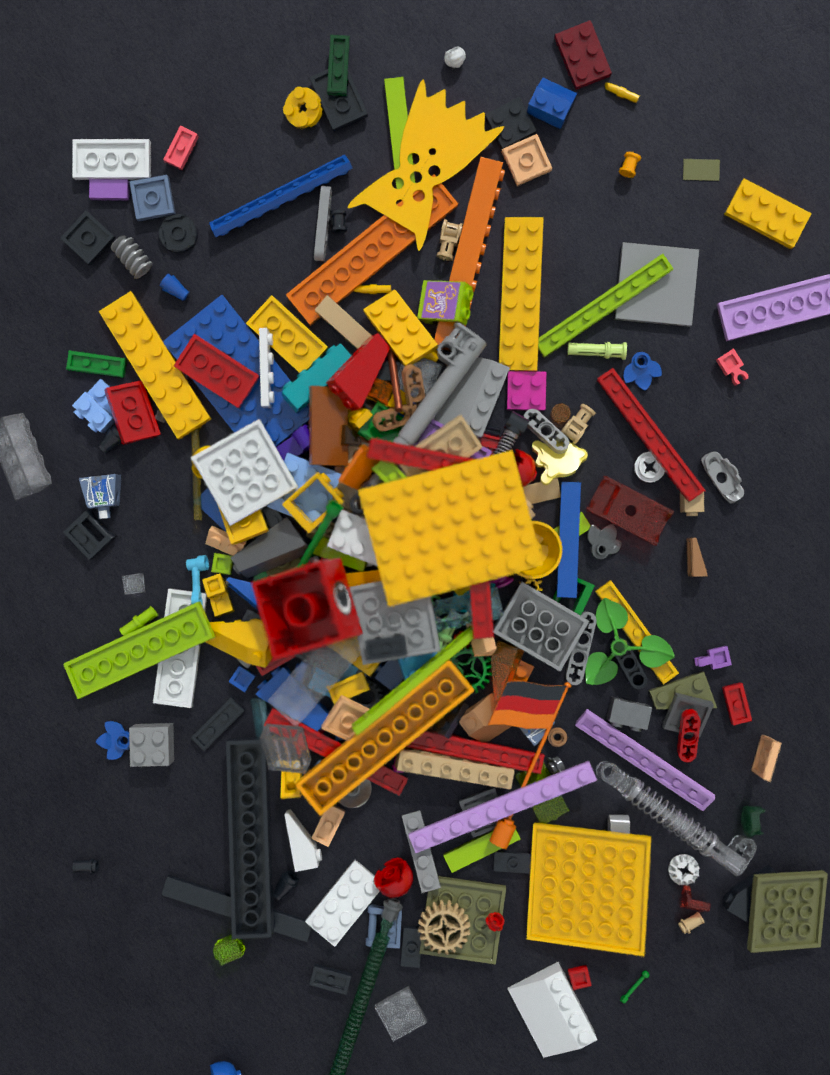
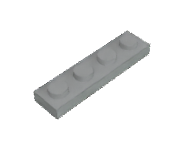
M421 810L402 815L421 892L424 893L441 888L431 848L415 853L408 836L410 832L425 827Z

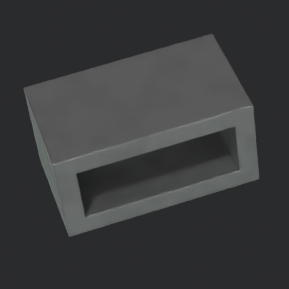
M611 696L606 719L611 722L612 726L622 728L623 725L630 726L631 730L641 732V729L648 730L652 707L648 704Z

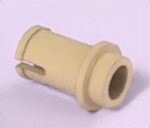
M696 912V914L685 920L681 919L678 925L684 934H690L692 929L705 922L700 913Z

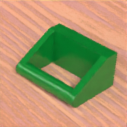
M577 578V582L582 584L583 587L572 611L581 616L595 585ZM556 590L552 599L559 603L561 597H557Z

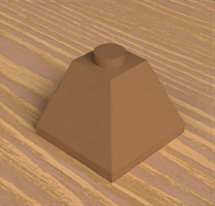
M490 693L468 708L459 721L467 734L478 741L489 742L512 727L504 724L488 725L498 702L493 693Z

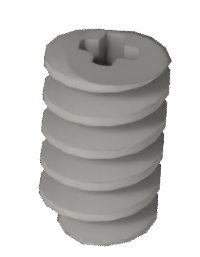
M121 236L112 243L111 250L125 264L126 269L130 270V274L134 276V279H138L149 271L153 263L151 261L145 263L148 257L147 255L141 257L144 251L142 249L137 250L139 245L137 243L132 244L134 242L132 237L126 239V236Z

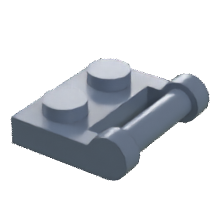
M368 905L369 925L366 946L400 948L402 910L399 911L396 921L388 922V920L382 918L381 939L375 938L377 914L382 915L384 906Z

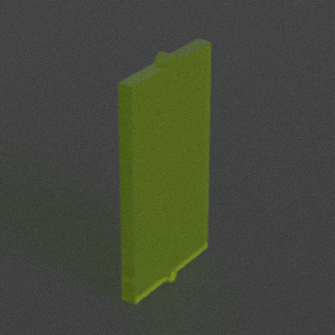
M544 762L541 774L531 773L526 786L551 776ZM521 771L515 775L520 786L523 784L527 771ZM561 795L532 806L539 822L543 824L553 819L557 820V817L569 811Z

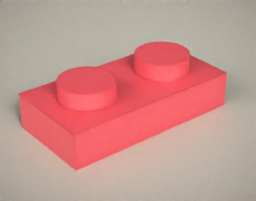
M180 125L163 160L183 170L199 138L198 134Z

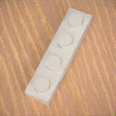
M259 328L261 406L263 408H272L271 403L275 402L274 391H271V384H274V373L271 372L270 366L274 364L273 353H270V345H273V334H270L267 328Z

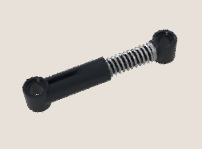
M512 411L503 427L505 429L504 436H501L502 439L498 442L499 445H496L497 448L493 451L494 454L491 455L511 451L510 448L514 445L513 442H515L517 437L522 436L530 420Z

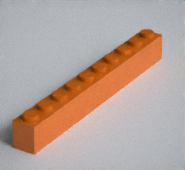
M480 157L449 281L466 282L472 286L473 292L477 281H474L475 273L479 274L482 264L478 262L479 256H484L486 244L483 243L484 237L489 236L491 225H488L489 218L493 219L496 208L492 206L494 199L498 200L500 188H497L498 181H503L505 170L502 169L503 162ZM439 321L434 339L438 346L454 330L455 322ZM447 347L442 348L443 350L451 351Z

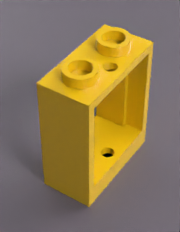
M318 471L282 504L308 533L323 521L326 513L324 512L312 522L294 500L318 479L339 504L345 501L342 491L338 487L333 488L330 484L331 479L324 472L321 474Z

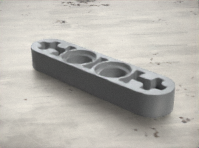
M321 186L314 249L315 261H325L332 197V187Z
M587 611L582 612L581 616L586 618L587 615H590L589 618L592 619V622L587 624V629H590V633L585 630L583 631L588 636V641L585 644L576 643L566 667L565 678L572 685H578L583 680L595 631L596 617L593 613ZM577 652H581L584 656L583 661L580 663H576L573 659L574 654ZM571 664L582 666L581 670L577 668L576 674L579 675V678H575L574 681L569 677V674H573L575 669L571 667Z

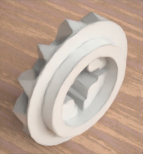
M651 452L641 454L634 464L635 473L639 479L645 482H655L665 472ZM654 462L652 466L654 471L652 472L650 470L644 473L646 471L645 469L647 468L645 466V463L650 464Z
M681 854L671 860L668 871L675 883L688 886V884L695 883L696 878L699 877L700 867L692 856ZM687 866V869L691 873H684V875H682V872L678 868L681 869Z

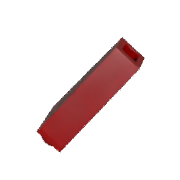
M378 333L370 336L326 382L330 391L342 400L343 405L351 411L360 409L363 406L390 349V346Z

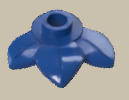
M638 352L632 357L631 364L625 367L623 378L625 383L635 380L639 388L647 390L651 384L652 377L662 376L660 365L652 361L647 353ZM638 359H642L644 361V364L639 365L637 362Z
M108 721L105 722L107 732L102 734L96 740V743L108 750L107 759L114 760L120 758L125 750L130 749L129 731H125L120 723ZM126 737L128 739V743H124L122 741V738Z

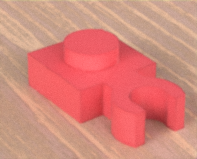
M734 349L716 359L725 376L731 373L734 385L740 384L737 379L738 375L742 376L744 380L748 378V374L740 369L744 364Z

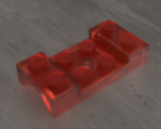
M603 476L586 511L611 522L653 546H657L659 536L666 522L674 513L673 510L608 476ZM628 505H632L635 508L633 516H628L625 512Z

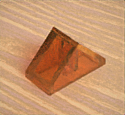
M376 378L367 397L379 401L391 409L387 404L393 395L392 385Z

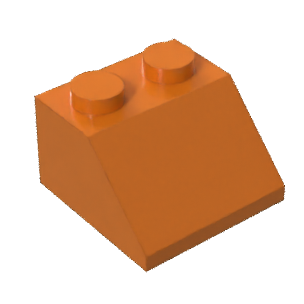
M363 444L338 481L359 490L365 481L368 482L369 476L373 472L372 468L380 460L367 458L368 446Z

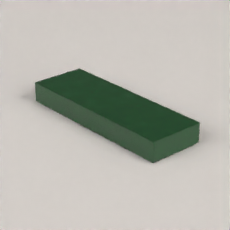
M330 35L327 95L347 96L350 36Z

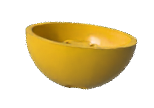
M532 521L543 566L521 571L517 574L529 579H538L549 575L556 569L562 557V543L559 535L552 527L543 522Z

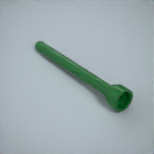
M333 500L328 502L325 507L326 516L296 568L308 564L332 519L339 516L343 510L341 504Z

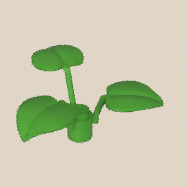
M604 598L596 611V624L604 633H609L613 630L615 641L611 645L612 654L609 657L602 652L593 653L588 657L585 669L586 683L599 685L612 680L617 674L618 665L611 661V659L615 655L625 654L627 650H641L639 654L641 662L651 668L662 666L673 659L675 656L674 652L663 638L656 635L645 636L642 640V647L628 646L624 639L618 637L617 629H621L626 625L628 621L627 611L622 605Z

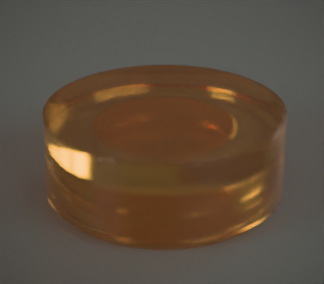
M557 404L551 410V417L557 423H564L570 418L571 411L566 404Z

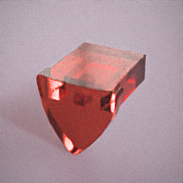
M684 885L680 907L709 912L710 903L692 900L690 886Z

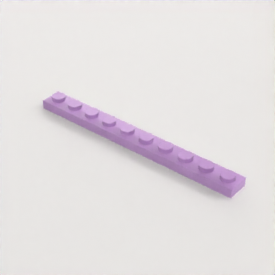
M586 761L410 832L408 836L415 853H418L592 783L597 779L589 761Z

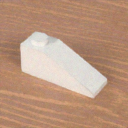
M287 810L285 820L295 872L318 868L320 861H322L321 849H317L316 842L311 839V835L292 810Z

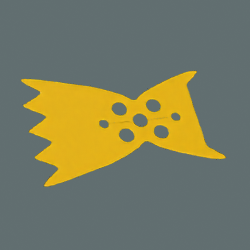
M422 80L416 91L403 131L400 147V167L385 174L363 190L350 202L347 208H353L362 204L369 205L414 232L417 249L420 251L426 238L433 203L432 188L448 180L466 167L502 132L504 126L485 131L484 112L466 120L465 101L446 108V90L443 89L433 96L427 97L425 82ZM431 148L436 150L435 155L429 154ZM411 153L419 155L420 160L415 165L408 162V156ZM433 165L440 168V174L437 177H432L428 173L429 168ZM415 171L420 172L422 175V180L419 183H413L410 179L411 174ZM399 177L403 179L404 185L402 188L395 189L392 186L394 178ZM417 190H421L425 194V198L420 202L413 199V193ZM399 199L403 200V205L400 207L396 205Z

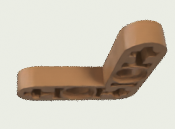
M407 365L402 370L406 404L403 405V419L400 421L396 420L398 412L395 411V407L378 412L372 419L373 425L378 430L387 431L404 426L425 398L422 372L415 365ZM411 370L415 372L412 378L408 376L411 374ZM418 388V395L412 398V389ZM381 418H384L386 420L383 421V425L379 424V422L382 421Z

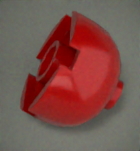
M515 449L516 453L513 454L522 488H524L531 481L535 480L537 475L536 465L531 455Z
M393 858L384 864L386 867L382 871L378 870L374 877V884L384 896L390 898L405 895L413 882V872L407 862L403 861L402 858Z

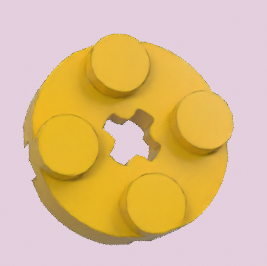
M296 87L288 95L283 112L287 120L295 127L300 129L312 127L320 120L322 115L321 99L316 92L309 88ZM306 103L305 107L307 110L300 113V106Z

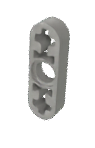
M529 409L525 412L524 417L528 420L529 416H536V422L534 420L529 421L527 427L557 454H563L567 451L569 439L536 409ZM548 427L552 433L545 436L541 433V429ZM557 441H558L559 443L563 441V442H564L563 447H562V446L557 447V446H556V445H557Z

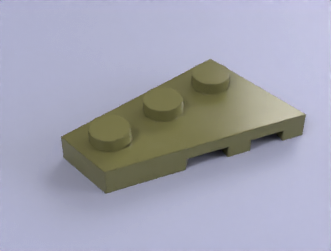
M703 671L648 690L655 709H669L675 693L712 701L713 708H717Z

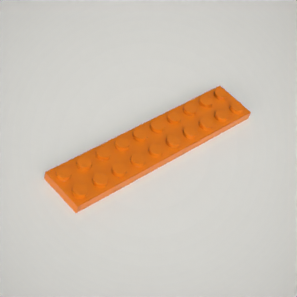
M442 183L432 188L433 203L428 230L458 207L457 201ZM421 190L413 193V199L417 202L425 198V194ZM403 200L399 202L397 206H402ZM383 215L288 292L286 296L311 326L321 318L315 312V309L327 295L337 304L341 302L357 287L415 242L416 235L414 232Z

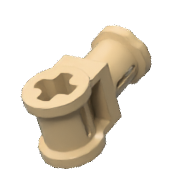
M444 219L440 234L441 247L436 255L438 258L447 261L453 260L452 254L454 246L457 247L460 239L462 223L458 225Z
M581 404V409L576 416L568 420L561 430L565 436L573 441V444L578 442L588 426L587 422L591 416L596 414L593 409L585 404Z

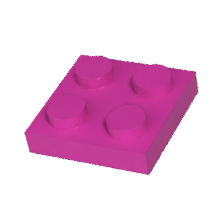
M508 371L507 410L536 409L538 411H545L546 372Z

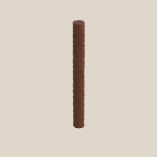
M390 348L387 356L395 411L402 412L403 405L396 357Z

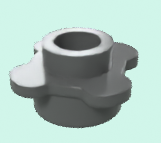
M559 757L548 758V768L553 774L565 770L564 764Z

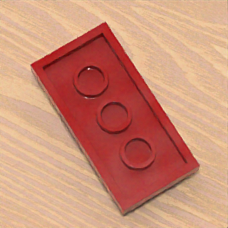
M196 334L192 336L174 364L175 368L239 409L260 378L258 374Z

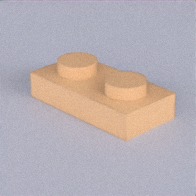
M211 526L205 544L234 556L246 547L247 541L232 545L227 532Z
M335 805L323 813L311 839L329 847L346 810Z

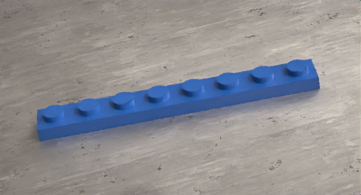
M344 154L209 223L215 237L223 236L229 230L241 227L247 221L259 218L263 213L275 210L281 204L293 201L297 196L311 192L315 187L330 182L332 178L346 174L348 170L352 169V165Z

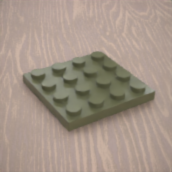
M823 870L754 874L747 949L753 953L821 947L828 874Z
M438 876L441 888L428 891L426 907L433 908V902H436L437 906L440 905L441 899L444 905H447L448 900L451 901L452 907L457 903L458 909L463 908L464 914H467L469 917L467 921L470 922V927L468 928L470 935L466 936V943L462 942V949L456 946V952L453 953L449 949L448 955L445 954V950H441V954H438L437 948L431 952L430 945L425 947V940H421L419 954L496 964L500 931H491L486 924V917L494 912H498L503 916L506 885ZM446 914L448 919L455 920V922L458 921L455 917ZM440 915L435 916L429 924L438 921ZM443 920L442 929H444V934H446V925ZM456 930L455 933H451L448 937V940L453 938L459 930ZM433 935L435 938L442 940L441 936Z

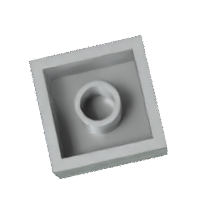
M173 723L135 724L129 728L130 767L169 766L174 762Z

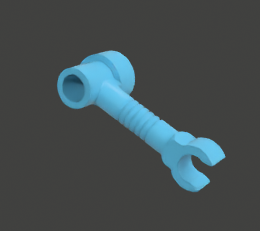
M206 555L197 556V558L186 561L188 571L192 570V604L201 602L203 605L200 592V572L209 569V561Z

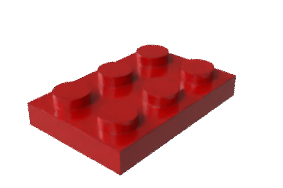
M142 381L104 389L122 445L161 435Z

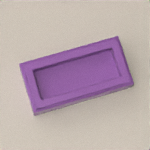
M90 179L89 198L91 200H129V180Z

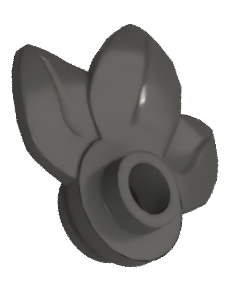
M594 524L590 526L587 539L592 545L591 554L596 559H604L608 554H615L621 548L622 542L616 539L617 530L614 524L607 525L602 530ZM600 546L603 548L602 553L599 552Z

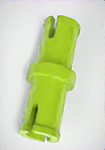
M150 606L139 616L135 615L132 621L119 630L125 636L144 627L148 622L157 617L158 614Z

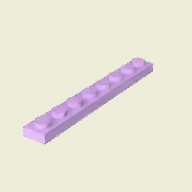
M588 709L576 721L575 726L700 810L704 811L715 800V794Z

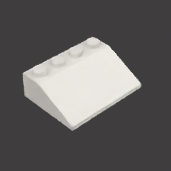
M559 962L508 987V991L543 1058L578 1050L597 1040L594 1029Z

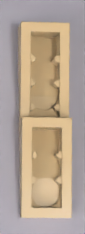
M328 295L315 309V312L338 331L356 349L372 336Z

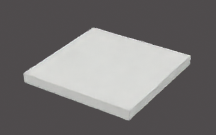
M260 419L191 457L230 526L299 488Z

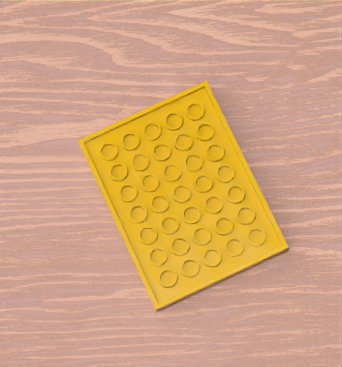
M512 450L358 490L389 607L543 566Z

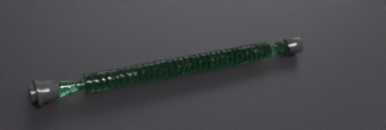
M396 898L384 900V909L381 915L382 928L380 933L375 934L329 1075L346 1074L388 947V942L390 941V937L387 935L388 931L392 928L393 922L396 921L399 911L402 910V905Z

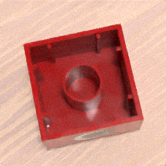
M341 558L320 560L251 583L273 660L363 634Z

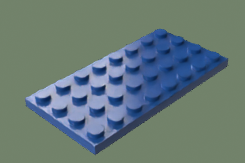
M223 295L219 296L163 341L177 360L192 336L196 334L260 376L259 340ZM275 360L274 364L270 365L271 372L274 373V384H271V391H274L275 402L271 403L272 408H263L261 406L260 378L240 409L192 379L234 433L260 419L275 447H277L289 438L294 431L309 422V404L296 413L282 397V388L290 382V379Z

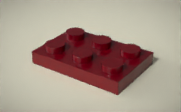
M591 20L555 34V41L575 90L611 76V69Z

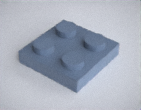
M168 175L130 181L137 221L175 214Z

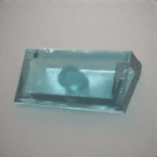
M259 697L252 698L251 705L256 736L267 738L271 732L269 728L263 726L268 717L266 701Z

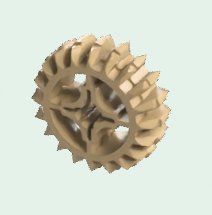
M442 899L438 906L436 902L432 903L433 908L427 906V913L422 912L421 917L423 919L418 921L420 925L418 932L422 933L420 939L425 940L424 946L430 945L431 952L437 948L438 954H441V950H445L446 955L449 954V949L455 953L456 946L462 949V942L466 943V936L470 935V930L468 929L470 922L467 921L469 917L467 914H464V909H458L457 903L452 907L450 900H448L447 905H444ZM446 914L455 917L458 921L455 922V920L448 919ZM440 915L438 921L429 924L435 916ZM443 920L446 925V934H444V929H442ZM456 930H459L453 938L448 940V937L451 933H455ZM433 935L441 936L442 940L435 938Z

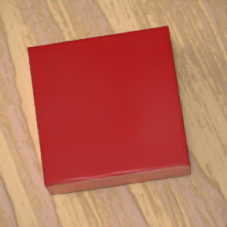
M587 965L568 969L573 990L592 986Z

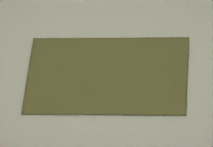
M684 159L683 180L719 181L720 160Z

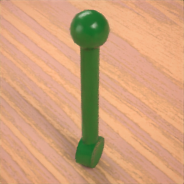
M643 971L639 980L620 998L623 1004L627 1002L628 997L641 982L649 978L648 971Z

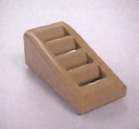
M687 538L688 576H707L697 538Z

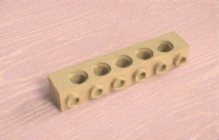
M404 747L397 753L395 767L399 771L511 789L515 771L512 768Z

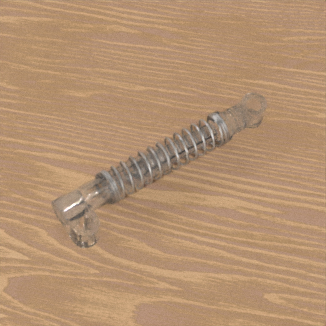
M603 761L598 764L596 768L597 776L609 785H612L617 791H620L626 801L632 800V805H638L639 810L644 809V813L650 814L651 819L656 818V822L662 823L664 828L668 827L669 832H674L677 837L680 836L682 841L687 840V844L693 845L694 850H699V853L703 856L712 858L735 876L743 873L755 855L757 846L752 839L744 835H737L727 846L720 841L715 833H712V831L707 832L706 827H700V823L693 822V818L689 819L687 813L682 814L681 809H675L674 804L667 808L669 801L665 800L661 803L663 796L655 799L656 791L649 795L650 787L642 790L644 782H641L638 778L629 777L628 774H625L624 771H621L620 768L611 762ZM607 767H610L611 774L606 777L604 775V770ZM633 799H637L638 803L634 804ZM640 803H642V804L644 805L643 808H640V807H639V804H640ZM646 807L650 809V812H645ZM655 812L657 815L652 817L651 813ZM659 816L663 818L660 822L658 821ZM713 848H717L720 852L717 853ZM737 849L743 853L742 857L736 853Z

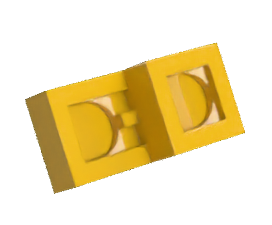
M219 573L203 579L207 597L210 599L215 617L234 612V607L222 575Z

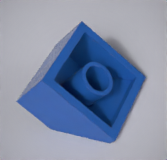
M542 78L529 102L527 113L561 129L577 93Z

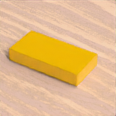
M364 672L355 674L327 687L334 705L341 695L350 699L370 690Z

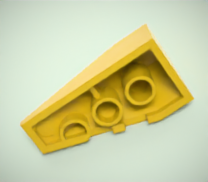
M251 619L245 622L235 620L232 623H225L224 621L209 622L215 638L206 641V643L245 663L266 668L272 659V654L262 620Z

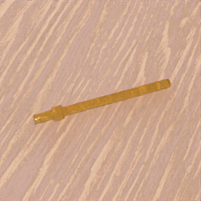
M201 426L191 432L192 456L200 448L199 429H201ZM193 473L194 520H202L201 479Z

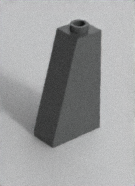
M286 517L269 529L268 532L232 556L231 559L234 563L232 567L238 575L242 574L248 579L302 557L308 545L294 524Z

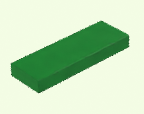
M69 351L66 369L69 371L125 378L127 359Z

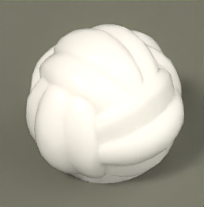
M459 46L448 50L444 56L445 63L449 67L459 68L464 63L465 51Z

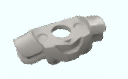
M710 452L704 455L701 462L721 495L730 504L741 499L744 495V489L740 485L742 479L737 468L728 459H723L718 452ZM720 472L726 476L724 483L717 481L716 477Z

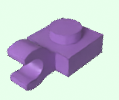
M728 646L707 650L708 656L694 658L695 666L699 667L710 664L711 669H717L732 665Z

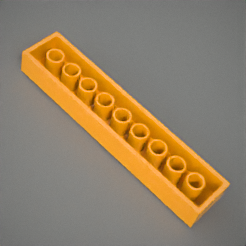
M449 659L359 735L355 733L297 781L296 787L321 816L474 691L473 687Z

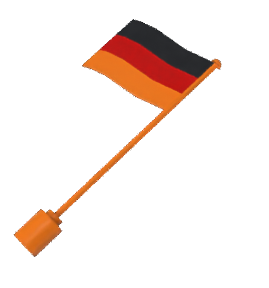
M507 681L488 725L504 724L526 729H546L521 788L526 786L568 688H571L569 682L564 683V685H541L526 681ZM513 814L497 821L489 839L492 844L507 849L516 829L512 820Z

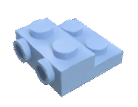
M102 379L88 393L84 392L72 406L76 409L74 413L83 420L85 417L90 422L88 426L94 432L105 433L115 421L104 391L105 388L110 386Z

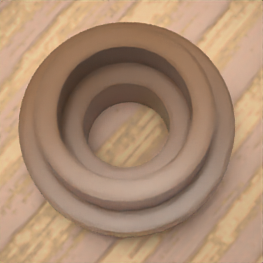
M553 728L548 734V741L555 747H561L567 741V734L562 728ZM555 734H560L559 740L554 739Z

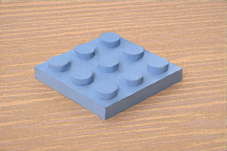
M287 453L284 460L299 488L318 471L321 474L324 472L331 479L330 484L334 489L338 486V479L342 475L340 472L322 465H309V460L291 453ZM317 479L294 502L314 522L326 511L325 507L333 499V496ZM299 488L270 503L267 507L292 516L282 504Z

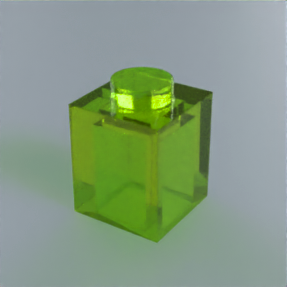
M232 935L218 940L213 949L214 957L216 960H219L221 966L242 957L245 952L242 940L232 939Z

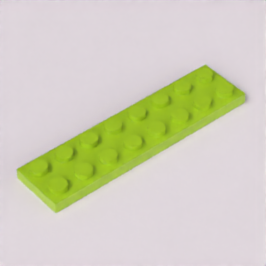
M197 602L70 660L63 665L77 699H80L213 639L215 634L201 602Z

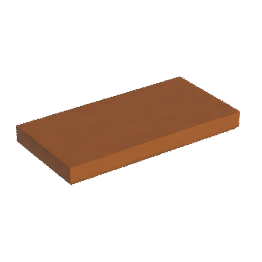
M309 386V465L348 466V445H341L342 425H348V409L343 405L342 400L330 391L329 387Z

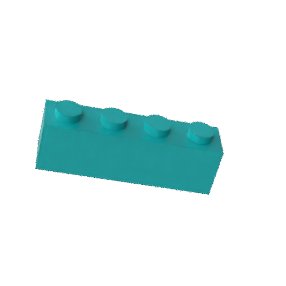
M341 343L338 346L333 345L326 351L327 355L322 359L320 357L311 364L312 367L309 370L304 369L297 375L298 379L293 383L291 381L282 388V397L296 413L309 404V386L329 387L326 382L351 357V354Z

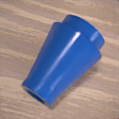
M167 274L160 283L163 291L182 301L190 293L174 275Z

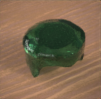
M761 806L742 807L741 825L743 832L749 838L764 834L760 832L759 816L765 812V809H762Z

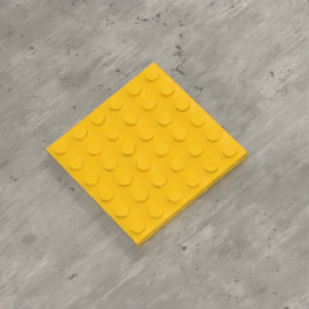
M534 822L527 940L644 956L651 836Z

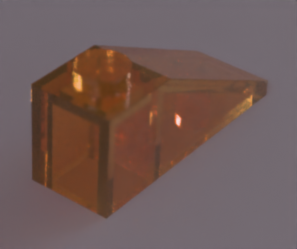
M497 641L495 644L496 651L491 657L494 702L496 703L506 682L514 680L524 650Z

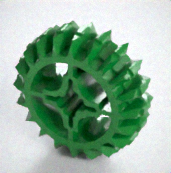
M470 644L469 649H467L466 645L451 657L450 660L460 669L465 678L469 676L477 678L475 682L470 684L474 692L478 693L477 686L484 689L485 687L482 682H490L486 676H492V672L487 671V669H492L493 666L491 664L486 665L487 662L491 661L490 657H474ZM461 654H472L466 661L455 659ZM477 657L482 662L481 674L474 669ZM470 664L472 672L463 674L464 670L461 665Z

